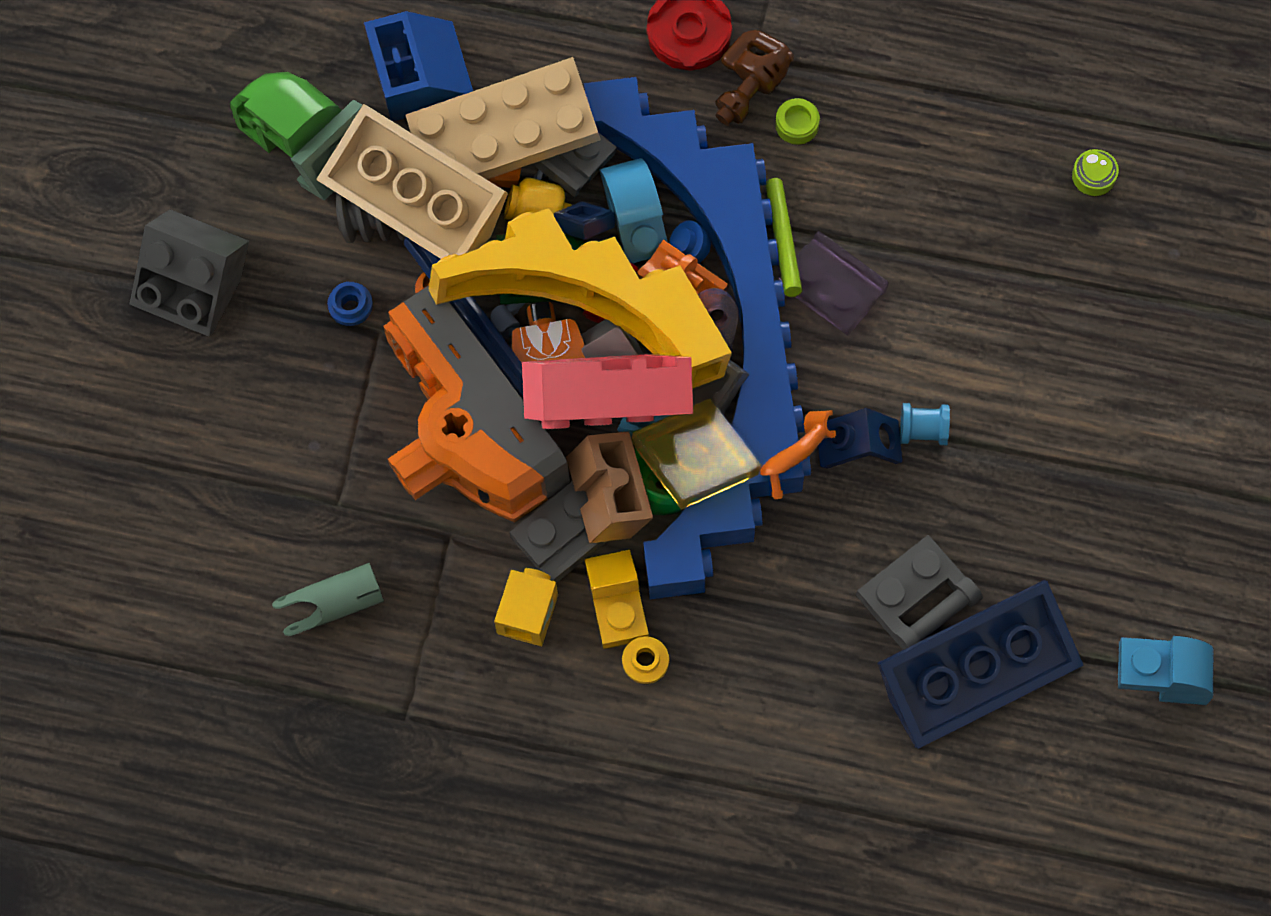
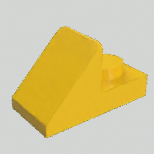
M630 550L584 559L603 649L629 644L638 637H649L639 592L638 577Z

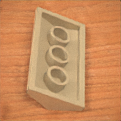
M365 104L362 105L316 179L440 259L452 254L462 255L479 249L492 236L508 195L503 189Z

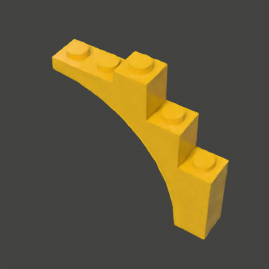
M550 208L536 213H522L512 221H509L505 240L489 241L479 249L468 253L448 255L437 263L432 264L429 292L436 305L469 296L515 294L544 297L578 306L621 327L625 332L639 340L652 354L691 357L692 389L724 377L732 354L680 265L665 271L662 269L651 271L642 279H639L615 237L600 242L589 241L581 245L577 250H573Z

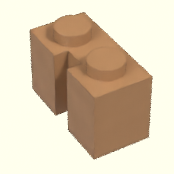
M629 431L588 435L566 457L575 492L585 491L588 497V502L580 508L589 543L630 539L653 519Z

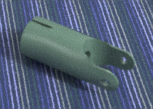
M369 562L276 599L272 606L275 609H280L297 602H311L317 605V609L311 616L295 622L283 630L285 636H292L382 603L384 599Z

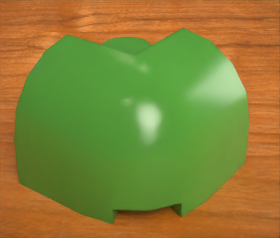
M289 72L266 73L249 83L230 102L235 122L242 132L268 153L278 146L291 158L342 111L338 105L307 80Z

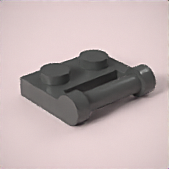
M929 535L868 581L856 593L857 598L902 650L923 641L965 606L973 607L983 599V595L976 584L964 576ZM947 583L954 591L910 627L900 620L944 584Z

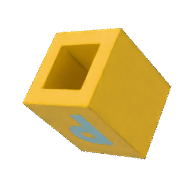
M525 568L523 573L511 569L494 620L498 635L542 647L558 598L556 582L550 580V575L532 568Z

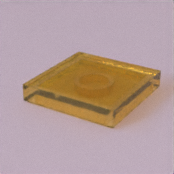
M711 399L694 405L693 414L671 415L632 433L631 440L633 446L681 510L759 475L761 464Z

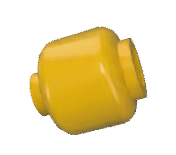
M527 177L521 181L519 186L514 184L511 186L506 201L504 219L512 221L522 213H536L550 208L552 214L559 210L572 206V204L565 203V192L560 185Z

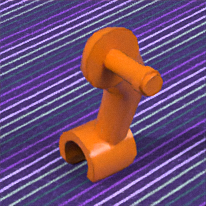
M832 410L808 412L804 419L806 434L792 446L771 457L761 467L760 475L770 476L773 499L783 498V490H781L779 479L780 473L786 472L810 456L824 438H835L836 430H828L827 420L829 416L833 415Z

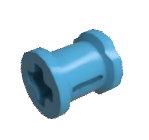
M902 403L900 423L901 444H908L910 439L936 440L939 442V445L948 444L950 426L949 405H941L939 409L912 408L910 403Z

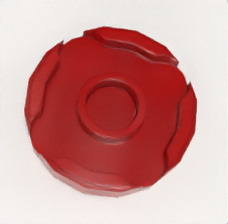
M657 0L650 9L647 20L646 32L649 46L659 60L672 68L688 71L706 68L720 60L729 48L732 36L730 11L722 0Z

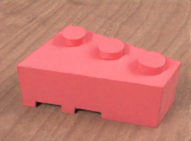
M637 354L522 362L524 418L540 420L543 429L569 428L570 420L584 419V425L594 426L612 424V418L626 417V422L654 421V416L693 414L691 357Z

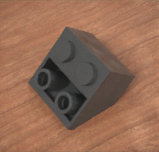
M169 209L145 225L129 305L206 336L212 335L241 280L249 240Z

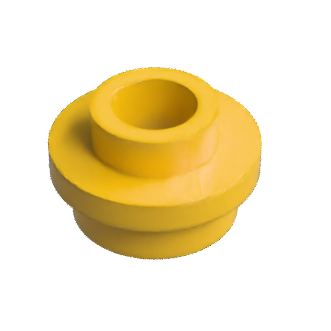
M638 637L632 640L623 651V669L627 676L637 683H654L667 672L669 666L668 651L662 642L653 637ZM642 652H649L655 658L653 663L648 666L640 665L636 659Z

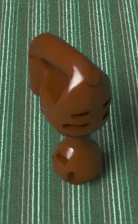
M749 30L738 37L722 56V64L726 68L734 70L743 82L737 90L725 92L715 101L719 109L715 116L721 123L729 126L732 121L737 124L742 123L749 113V101L757 91L769 95L775 90V87H778L786 77L790 63L794 61L793 52L790 51L785 43L763 31ZM756 47L767 54L760 56L750 50Z

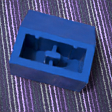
M405 11L364 22L391 121L405 119L406 114L473 92L452 21Z

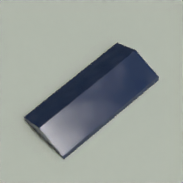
M1046 580L878 662L890 703L917 749L1084 666Z

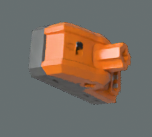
M427 286L388 312L391 321L383 326L387 341L412 378L419 376L421 382L418 384L428 399L418 418L419 438L388 458L389 465L408 494H411L417 500L440 483L454 487L482 508L516 522L570 483L568 464L560 448L548 432L542 428L539 420L524 418L523 399L450 302L436 305L429 292V286Z

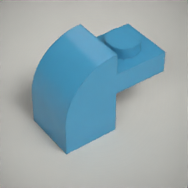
M639 158L599 169L609 210L615 212V222L624 254L631 263L650 259L663 240L668 241L661 216L663 211L659 196L646 162Z
M1173 636L1170 641L1122 637L1119 641L1118 689L1160 692L1159 701L1207 705L1213 698L1214 648L1204 641L1181 636Z

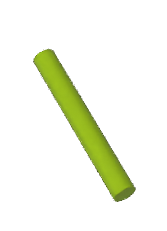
M771 178L766 181L765 187L767 198L770 199L772 226L777 243L784 294L794 297L801 294L802 286L784 187L781 179Z

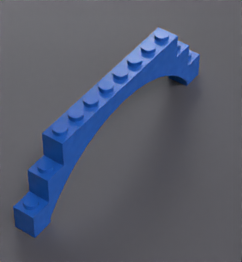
M636 77L584 83L585 93L598 133L614 144L617 150L634 160L642 158L650 172L659 178L684 203L697 222L709 234L711 244L721 260L731 285L740 319L743 370L748 372L749 376L741 385L734 419L721 453L704 484L680 516L656 540L643 542L650 599L705 593V577H713V566L710 549L701 550V548L754 542L755 526H762L760 500L756 497L772 496L770 476L760 475V469L771 457L799 441L797 433L804 432L801 405L793 406L791 391L798 390L795 363L787 364L785 349L791 348L789 322H780L778 307H785L782 280L774 281L772 266L779 265L776 239L768 240L766 226L772 225L770 199L761 198L760 186L766 185L765 164L763 159H755L753 143L708 148L705 125L697 126L695 110L650 115L647 92H638ZM809 456L796 466L779 474L783 494L802 492L804 476L811 475Z

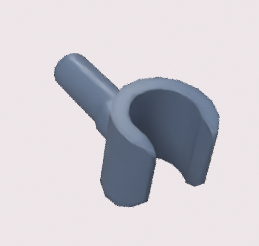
M525 303L507 304L506 306L499 305L492 310L491 322L504 340L512 336V330L519 328L520 323L514 315L518 313Z

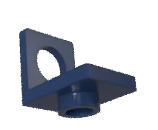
M868 408L828 420V430H836L835 438H824L818 445L820 466L826 469L869 455L894 464L902 462L898 420ZM880 425L888 433L890 440L889 449L881 442L879 436Z

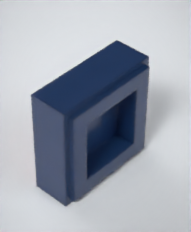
M579 202L553 214L564 234L583 240L615 227V212L586 202Z

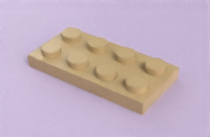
M573 57L405 115L412 134L486 180L601 140Z

